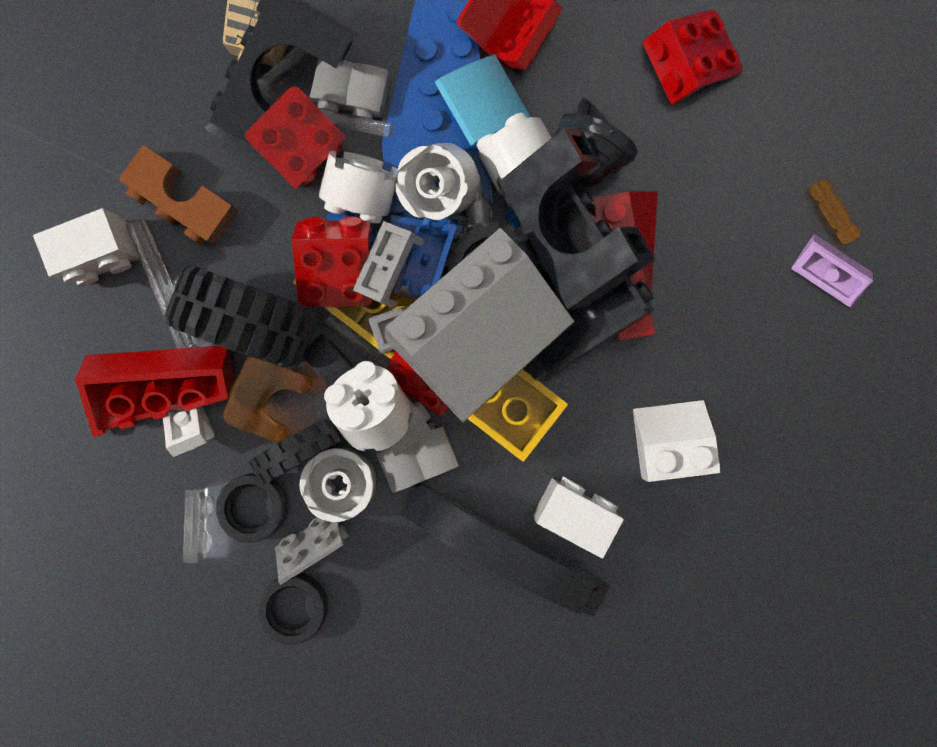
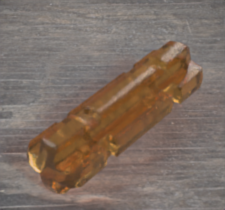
M826 178L821 179L813 184L809 191L815 201L819 199L821 204L818 206L833 229L837 228L838 232L836 235L841 243L844 245L851 243L861 235V231L855 222L851 224L850 219L852 217L838 194L833 195L832 190L834 188L829 180Z

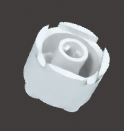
M517 113L505 122L506 127L495 134H488L482 137L476 144L479 150V158L501 195L505 193L499 181L552 138L543 121L538 117L527 118L524 113Z
M438 143L417 147L403 157L397 170L399 173L396 193L399 201L410 214L418 218L441 220L458 214L472 203L480 188V179L473 159L466 151L452 143ZM438 177L440 179L439 188H437L435 185V182L438 180Z
M330 151L319 192V197L325 201L324 209L336 214H345L347 210L360 214V218L363 220H371V223H381L382 216H387L391 208L396 183L398 182V169L392 166L391 172L382 169L383 161L344 151L343 158H336V151Z
M369 361L361 362L355 368L339 377L325 391L324 399L329 418L348 443L358 450L365 451L364 449L372 448L376 451L385 450L396 444L408 430L409 414H412L411 404L394 376L385 368L375 366Z
M334 447L320 452L306 464L300 477V492L308 509L316 517L329 522H342L357 516L368 506L375 494L377 481L374 466L364 454L353 448ZM341 475L347 487L337 492L335 491L336 485L331 483V479Z

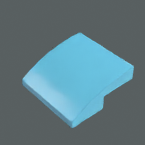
M496 55L470 63L435 81L436 86L471 146L477 144L482 137L488 134H495L506 127L505 122L517 113H524L527 118L530 117Z

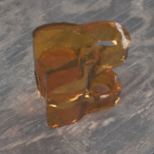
M249 356L245 361L242 371L237 374L229 393V401L223 412L224 421L236 428L280 443L290 436L291 430L284 423L271 417L267 410L268 399L273 393L282 389L292 390L297 393H308L313 381L304 374L287 367L285 368Z

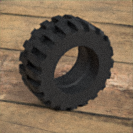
M188 264L180 271L165 313V321L167 326L204 341L265 362L295 369L303 360L317 321V315L314 309Z

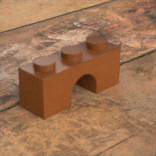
M142 145L118 179L129 187L125 193L142 205L147 200L158 207L154 213L169 224L173 225L177 220L186 226L184 234L198 244L202 245L206 240L215 246L239 211L204 186H201L191 199L184 202L176 201L173 196V186L182 172L148 147Z

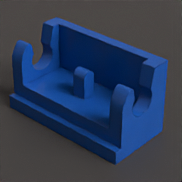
M430 218L423 219L421 226H416L414 234L424 239L425 243L423 248L413 243L394 290L395 294L416 301L439 281L457 228L456 226L447 223L442 229L436 228L431 225L432 219Z

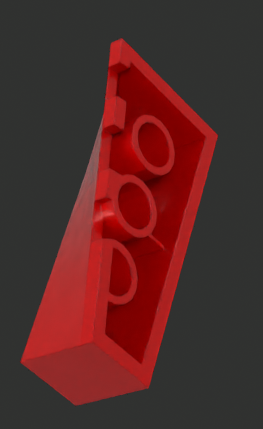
M627 191L592 198L596 204L592 211L598 221L604 218L612 231L618 227H637L654 256L658 191ZM654 261L633 275L637 282L643 280L651 293ZM650 313L613 337V341L618 342L655 334L652 314Z
M222 346L85 355L75 377V382L94 438L104 435L108 429L132 427L136 421L153 417L156 420L167 417L168 412L182 408L184 411L226 400L229 398L234 371L229 349Z

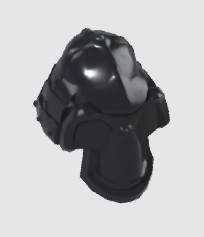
M582 98L578 104L577 113H569L562 116L556 134L563 128L583 131L601 162L572 185L591 188L600 184L606 177L616 174L624 166H628L631 162L635 161L638 153L635 143L624 132L609 124L603 114L588 99Z

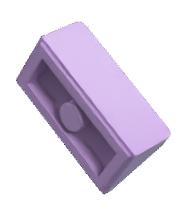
M815 234L791 268L849 307L855 303L873 282V273L869 269Z

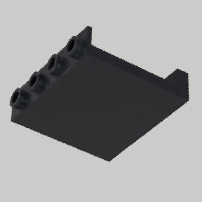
M571 185L567 189L569 193L561 198L558 208V224L565 241L575 250L584 252L613 231L604 218L599 221L592 211L596 204L585 188L578 190L575 186ZM521 226L515 230L522 234ZM543 270L542 277L555 294V286L548 273ZM632 275L584 308L567 310L566 306L562 304L574 322L526 365L533 379L537 381L550 379L655 311L649 302L654 297L644 281L640 280L637 282Z

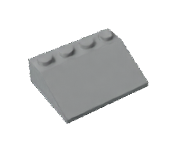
M499 228L385 327V340L451 411L464 422L572 325L574 320L529 257Z

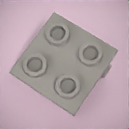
M316 517L307 528L297 534H290L284 537L278 546L275 547L278 582L280 585L345 544V539L350 537L346 528L343 525L339 526V522H329Z

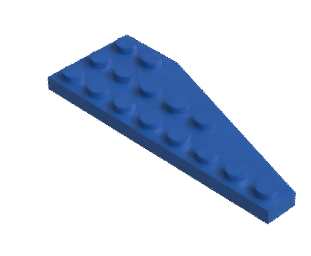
M415 0L382 139L384 170L391 172L392 166L398 169L403 157L417 147L438 143H452L466 151L473 159L478 174H480L482 195L485 199L486 207L493 206L492 182L479 158V150L476 144L472 146L469 144L435 84L436 80L448 73L480 60L479 45L457 25V19L469 0ZM439 177L438 180L435 182L437 188H439ZM396 189L389 216L401 215L402 211H407L399 201Z

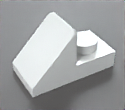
M203 406L187 411L181 408L168 412L167 417H163L166 449L173 457L193 450L214 437V431Z

